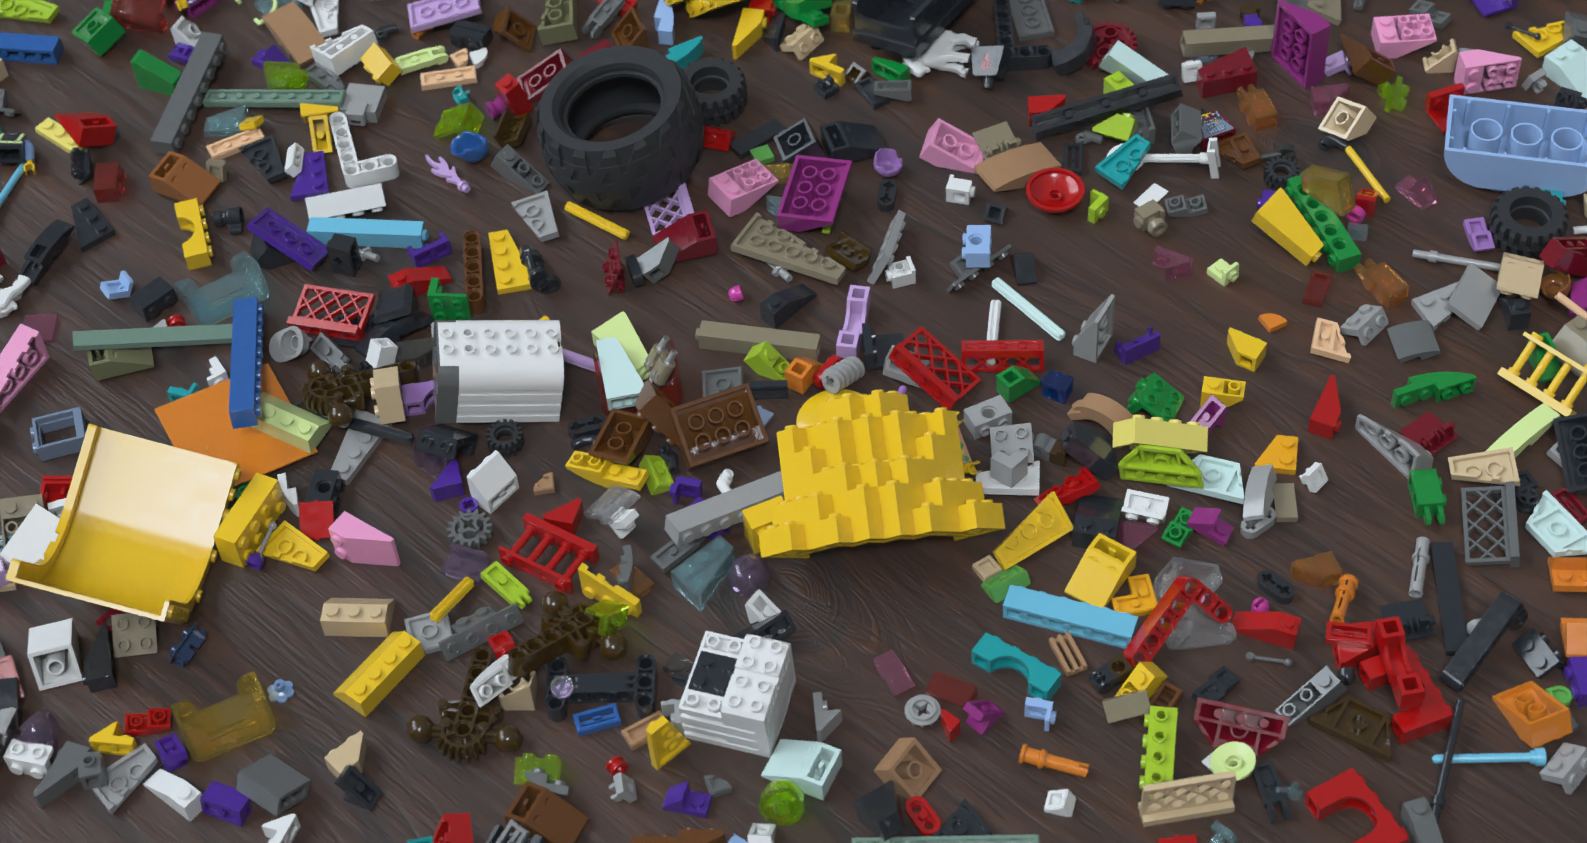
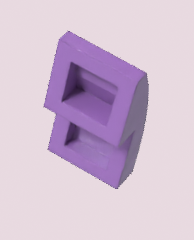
M1484 217L1465 219L1463 221L1466 236L1474 252L1495 249L1490 230L1487 231Z

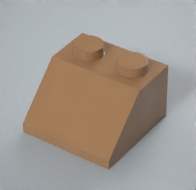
M912 737L899 738L873 771L884 784L892 780L897 793L909 799L914 796L921 797L942 769L918 740Z

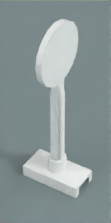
M1209 138L1207 152H1201L1200 154H1146L1136 170L1144 162H1200V164H1209L1212 179H1219L1218 167H1221L1217 138ZM1124 143L1113 147L1109 151L1107 157Z

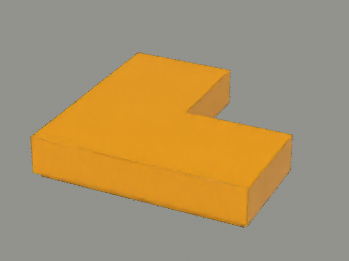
M1149 574L1127 577L1131 595L1111 598L1113 610L1130 613L1134 616L1150 615L1158 603Z

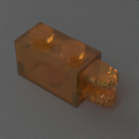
M1253 84L1248 85V92H1245L1242 87L1237 88V96L1241 101L1239 102L1240 111L1245 114L1248 125H1251L1255 132L1277 126L1278 112L1263 88L1256 89Z
M1368 259L1365 261L1366 268L1361 264L1355 266L1356 273L1363 280L1362 285L1387 309L1407 300L1410 286L1384 261L1377 265L1373 260Z

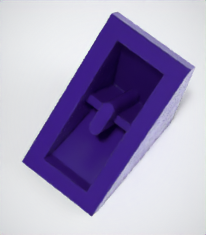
M452 459L429 487L433 501L437 502L465 495L456 459Z

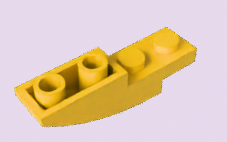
M574 451L565 465L568 470L586 480L624 493L627 489L640 491L650 476L648 470L615 464L608 460L589 456L588 453Z

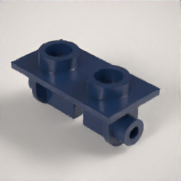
M197 622L191 628L187 626L181 635L183 639L180 644L175 643L169 652L171 655L170 664L173 660H176V664L179 667L188 665L195 654V651L189 647L191 646L198 650L204 640H206L207 632L204 629L197 630Z

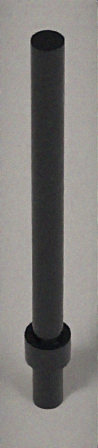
M1463 699L1456 700L1436 792L1432 796L1430 803L1437 824L1441 810L1445 807L1446 799L1444 796L1465 707V700Z

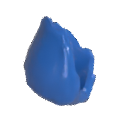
M463 131L461 135L452 139L450 152L468 163H478L483 160L489 151L488 141L479 133Z

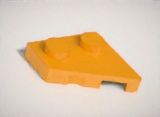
M1277 435L1256 461L1255 466L1273 464L1275 473L1295 475L1298 437Z

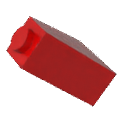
M509 73L494 84L496 96L502 99L506 109L514 116L527 114L533 110L520 83Z
M1376 621L1350 623L1372 626L1370 649L1331 644L1337 670L1341 668L1354 669L1359 666L1361 661L1380 655L1373 635Z

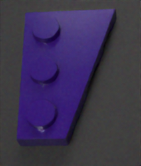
M323 150L304 154L302 170L297 175L290 196L292 202L329 194Z

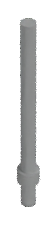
M1413 249L1412 257L1426 259L1432 263L1438 261L1468 266L1472 263L1480 269L1498 272L1501 265L1499 263L1439 254L1438 251L1433 250L1427 252Z

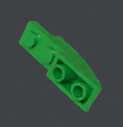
M1433 372L1408 378L1406 386L1393 390L1391 404L1394 408L1408 406L1420 400H1427L1430 397H1433L1436 403L1450 400L1453 397L1474 391L1477 377L1474 374L1461 372Z

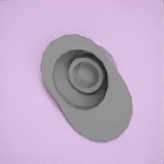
M290 326L273 335L269 344V352L275 361L279 363L287 362L304 355L309 349V342L313 340L298 327Z

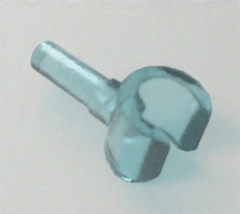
M1296 781L1290 787H1276L1277 793H1287L1293 800H1298L1304 791L1297 790L1300 784Z

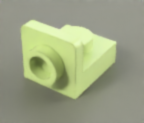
M1219 259L1207 268V274L1225 287L1238 278L1239 263L1235 262L1230 265L1223 259Z

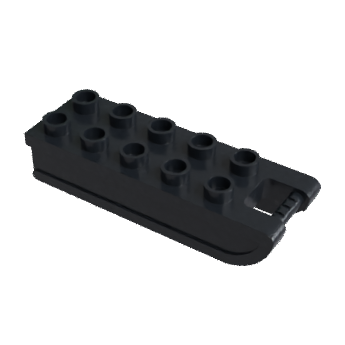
M853 0L852 8L854 9L855 29L852 31L853 41L867 44L874 50L885 49L900 53L902 57L907 59L917 58L971 0Z

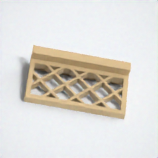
M1235 770L1144 785L1141 802H1138L1143 827L1234 812Z

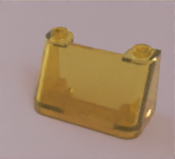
M255 671L247 673L238 679L236 685L239 694L197 711L194 703L188 700L170 705L193 760L198 762L206 761L268 735L275 729V718Z

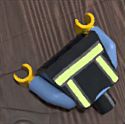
M18 132L0 134V163H24L26 161L27 163L23 166L26 176H28L29 170H33L35 176L37 174L33 164L35 161V148L31 141L27 140L26 134Z

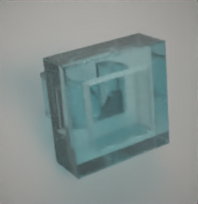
M1217 820L1211 826L1215 835L1210 840V843L1237 842L1238 838Z

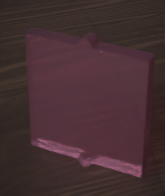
M40 313L39 315H25L23 325L39 331L44 343H53L58 314Z

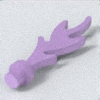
M428 155L425 156L427 162L434 167L431 169L434 175L447 178V183L458 185L457 188L461 192L468 193L471 190L468 182L459 179L454 166L452 170H449L448 164L442 157H439L440 163H436Z

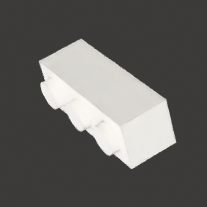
M296 142L288 148L285 172L293 178L302 170L304 148Z

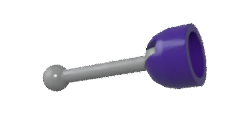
M274 521L269 523L268 532L258 552L250 554L247 558L246 565L255 570H261L265 560L262 552L272 531L277 527Z

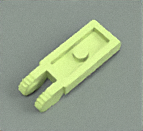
M440 45L396 57L395 61L401 67L402 72L400 74L403 75L435 64L447 63L449 57L445 53V48Z

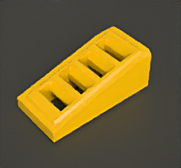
M300 103L301 117L304 123H309L308 117L319 115L331 116L333 113L340 112L336 106Z

